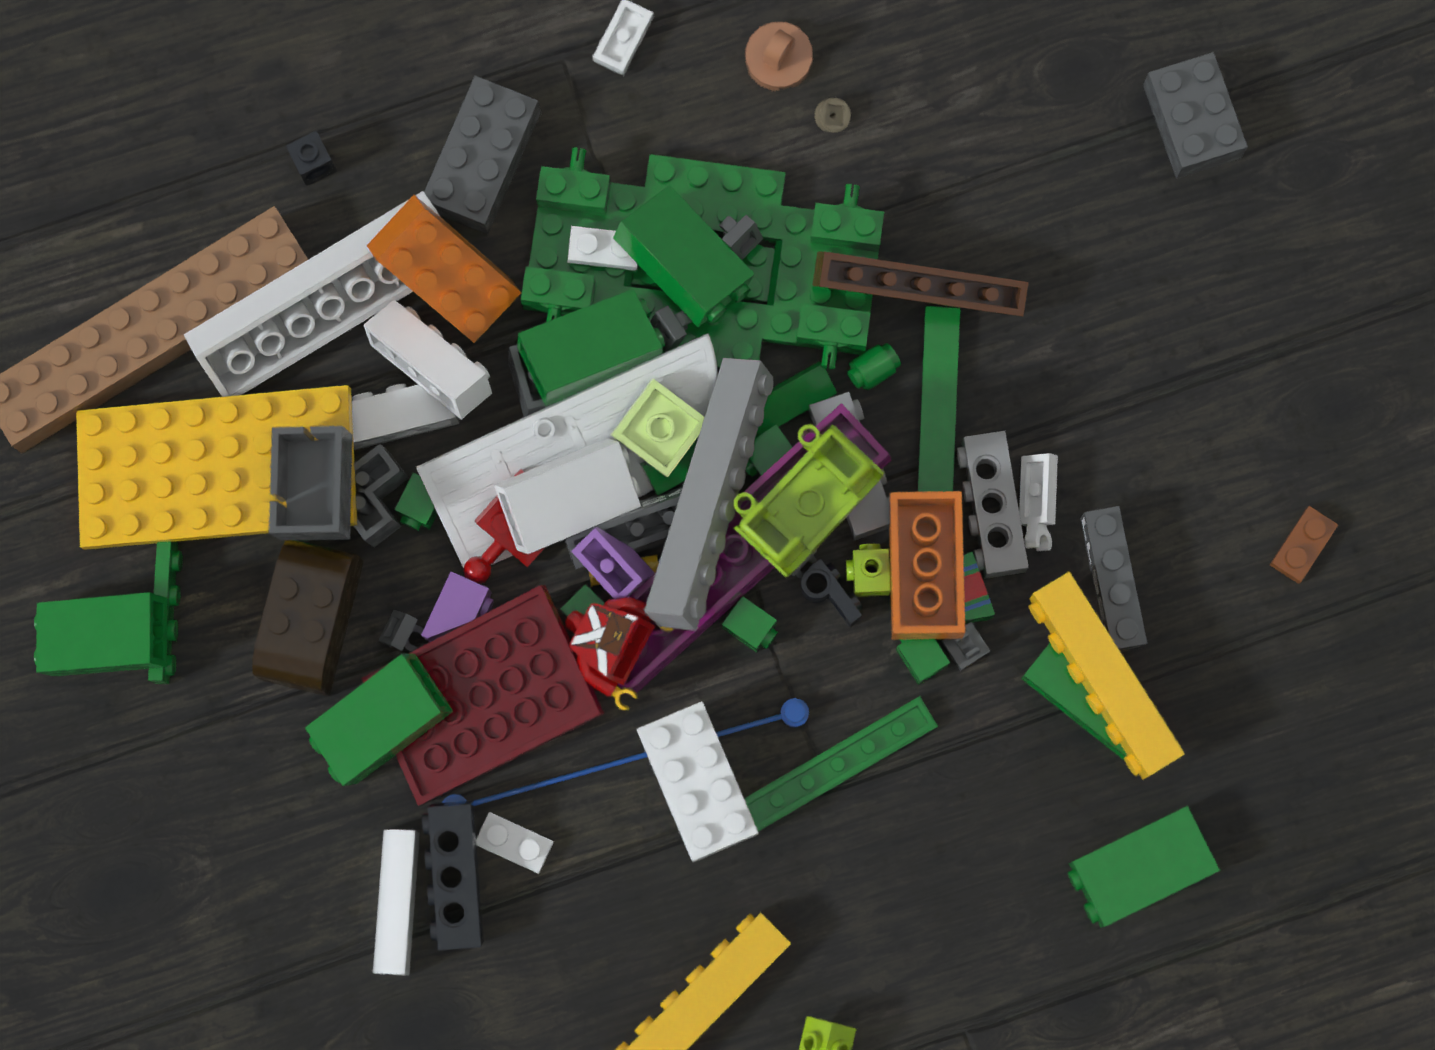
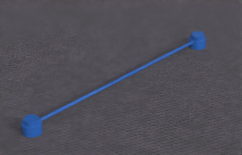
M797 698L789 699L783 704L781 714L718 731L716 735L720 737L780 719L787 726L797 728L806 723L809 709L804 701ZM644 752L474 800V806L648 756ZM453 794L446 797L442 803L467 800L461 795Z

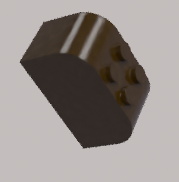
M286 540L276 562L254 648L252 672L255 677L261 681L330 697L364 563L357 554L297 540Z

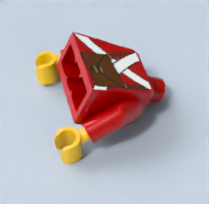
M632 597L611 599L605 602L604 605L592 603L585 614L576 610L571 612L565 623L566 629L575 633L570 642V649L577 654L576 661L584 680L605 696L609 697L612 695L615 697L616 705L622 710H629L630 708L621 702V694L629 693L635 699L638 696L634 689H620L617 685L624 686L655 625L650 623L652 619L644 612L647 603ZM658 626L664 632L674 630L673 628Z

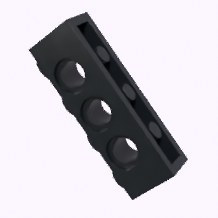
M474 801L430 804L428 806V813L422 814L424 835L430 834L431 848L425 849L426 870H432L433 884H428L427 886L429 906L435 905L436 919L430 920L431 941H437L438 950L481 947L484 939ZM445 831L456 833L459 838L458 847L454 849L444 847L440 840L441 833ZM450 866L456 867L461 872V882L457 884L446 882L443 877V870ZM451 902L459 903L464 909V917L457 920L451 919L446 914V905Z

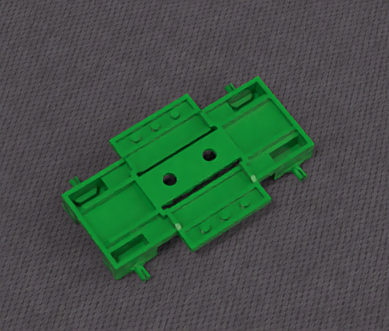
M572 148L570 167L559 169L541 166L536 196L538 210L529 267L526 266L521 294V303L524 310L547 312L546 322L561 317V314H569L634 288L638 299L643 298L648 305L650 311L649 321H651L658 310L667 305L674 315L682 311L664 291L632 287V285L661 289L638 264L636 270L567 263L571 226L616 231L623 219L670 185L716 234L724 235L725 231L719 227V224L727 216L732 217L738 223L747 215L756 223L763 240L769 241V243H776L775 248L757 245L742 260L755 274L748 285L751 290L742 300L767 303V305L741 301L736 304L732 300L725 306L727 308L726 311L716 321L711 323L708 319L699 327L693 322L688 324V329L685 330L687 335L679 346L709 334L715 351L718 370H720L723 358L760 360L762 342L822 349L821 367L826 369L829 355L831 356L829 369H835L837 352L859 355L865 352L873 295L812 286L817 251L878 259L884 212L867 210L857 206L860 186L854 184L853 197L851 198L852 184L845 185L843 204L815 203V210L781 205L785 172L650 154L645 187L611 183L610 175L590 173L583 169L587 152L583 148H580V152L578 148Z

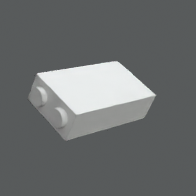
M604 439L495 484L494 487L516 549L530 554L641 507L638 496L641 495L640 487L636 479L630 476L627 467L630 460L625 447L619 444V441Z

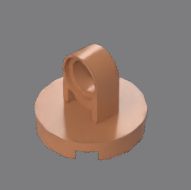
M771 22L760 27L750 36L746 46L748 72L751 78L760 86L772 91H779V88L798 86L808 76L812 66V46L807 35L797 26L786 22Z

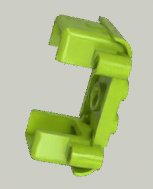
M833 424L823 435L813 425H805L799 430L798 439L808 452L761 502L758 503L749 493H740L734 499V508L744 518L740 525L734 529L785 577L791 575L877 485L884 475V471ZM807 434H816V438L814 441H804V438ZM750 500L752 503L751 507L748 510H741L742 502Z

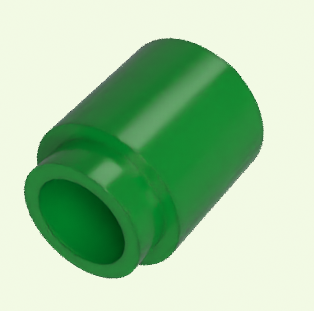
M884 343L881 346L876 344L850 361V370L847 373L856 388L863 387L866 391H869L894 375L896 369L901 366V362L894 349L888 343Z

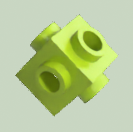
M880 544L859 545V550H853L852 560H846L847 581H853L856 597L889 596L890 594L889 550L880 549ZM872 566L876 569V572L869 573L865 568Z
M807 1016L799 1050H851L856 1028Z

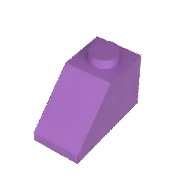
M598 527L594 528L571 551L614 599L629 597L655 574L631 547Z
M450 572L421 636L425 640L432 642L490 612L494 600L490 598L492 592L483 585Z

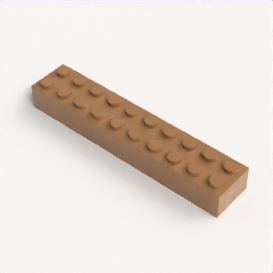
M273 206L2 372L0 374V428L11 446L20 453H24L76 421V411L97 408L191 350L184 337L185 333L307 261L308 258L276 207Z

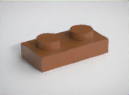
M1308 506L1269 565L1300 584L1336 530L1338 524L1311 506Z

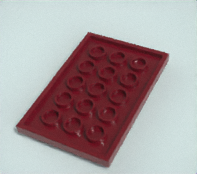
M540 585L409 653L416 654L453 710L451 714L396 754L418 806L425 805L605 714L593 687L582 676L576 661L577 654L570 649V637L546 585ZM384 667L362 677L363 683Z

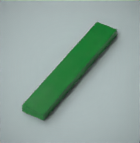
M925 307L917 492L953 491L960 308Z
M821 362L813 364L773 387L771 394L767 397L764 407V419L761 426L758 427L755 439L776 424L779 427L809 410V405L826 400L837 393L826 369L821 367ZM698 437L669 477L664 476L646 461L640 463L648 481L658 496L685 481Z
M921 697L915 698L744 798L757 831L759 832L937 728L935 720Z

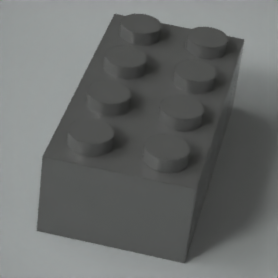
M474 76L424 191L440 216L487 235L489 234L541 111L538 100Z

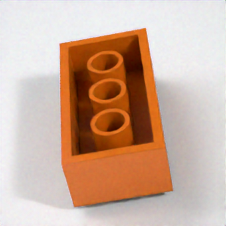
M415 194L366 245L380 264L473 343L481 337L521 294V291L509 276Z
M962 491L890 492L889 534L892 640L963 639L965 634Z

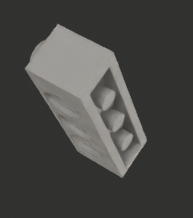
M1005 431L964 437L961 443L962 447L957 448L959 468H966L968 481L962 482L965 502H971L973 515L968 516L971 536H977L979 549L974 550L979 570H983L984 579L1025 573L1029 567ZM980 464H988L994 469L995 476L991 479H983L978 476L976 467ZM988 497L995 498L1000 503V511L997 513L986 512L982 507V500ZM994 531L1001 532L1006 538V545L1001 548L993 547L988 542V534Z

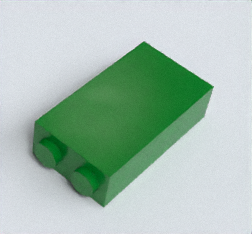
M670 185L623 219L615 232L613 239L697 327L701 326L708 319L711 323L716 321L726 311L727 308L725 306L733 300L737 304L751 290L748 285L755 275L754 272Z
M634 288L518 333L517 348L545 407L662 355V348L665 347L664 338L658 328L653 329L648 319L650 318L648 305L643 298L638 299Z
M139 593L37 603V614L34 618V626L37 631L36 649L34 652L36 673L50 676H67L167 667V597L153 593Z
M401 654L306 726L305 729L310 735L309 742L317 753L322 754L329 764L328 771L331 777L337 783L342 784V786L356 785L451 714L453 710L416 654Z
M1188 806L1070 862L1069 865L1072 870L1067 873L1075 890L1079 891L1082 889L1088 901L1083 906L1092 924L1098 922L1102 928L1220 871Z

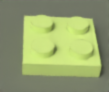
M651 379L611 433V436L664 476L669 477L699 436L705 417L658 381Z

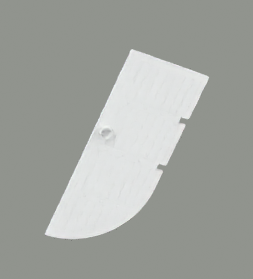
M705 334L417 466V471L463 568L469 558L482 556L486 549L495 541L474 521L497 496L494 485L514 477L520 469L525 472L604 439L617 441L611 436V433L651 379L658 381L705 417L718 376L715 351L709 334ZM624 446L629 455L630 462L627 464L630 476L636 479L640 487L641 495L638 496L639 498L653 491V488L640 465L644 460ZM505 549L493 564L513 555Z

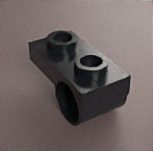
M819 559L809 566V569L803 574L800 586L801 593L806 600L812 603H820L829 599L850 628L861 620L862 614L859 610L863 606L852 591L846 594L838 583L843 579L831 562L825 565L822 559ZM812 577H820L826 582L827 587L822 593L815 594L808 590L807 581Z

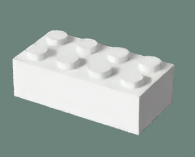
M702 701L637 729L693 863L758 835L756 826Z

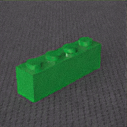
M1049 643L1021 679L1124 760V757L1128 755L1120 743L1115 745L1105 730L1108 724L1102 714L1096 715L1086 700V696L1089 693L1082 682L1077 684L1067 670V666L1070 663L1063 652L1058 654Z

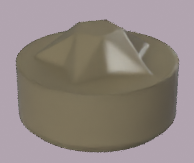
M839 98L825 99L818 104L815 110V121L818 127L825 132H840L848 126L851 119L849 106Z

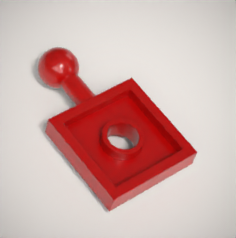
M520 469V470L515 474V476H517V475H519V474H522V473H524L525 471H523L522 469ZM496 496L474 520L495 541L486 549L482 556L469 558L464 565L463 572L467 579L481 584L488 580L491 575V564L494 563L505 549L528 567L544 548L530 554L516 549L499 498Z

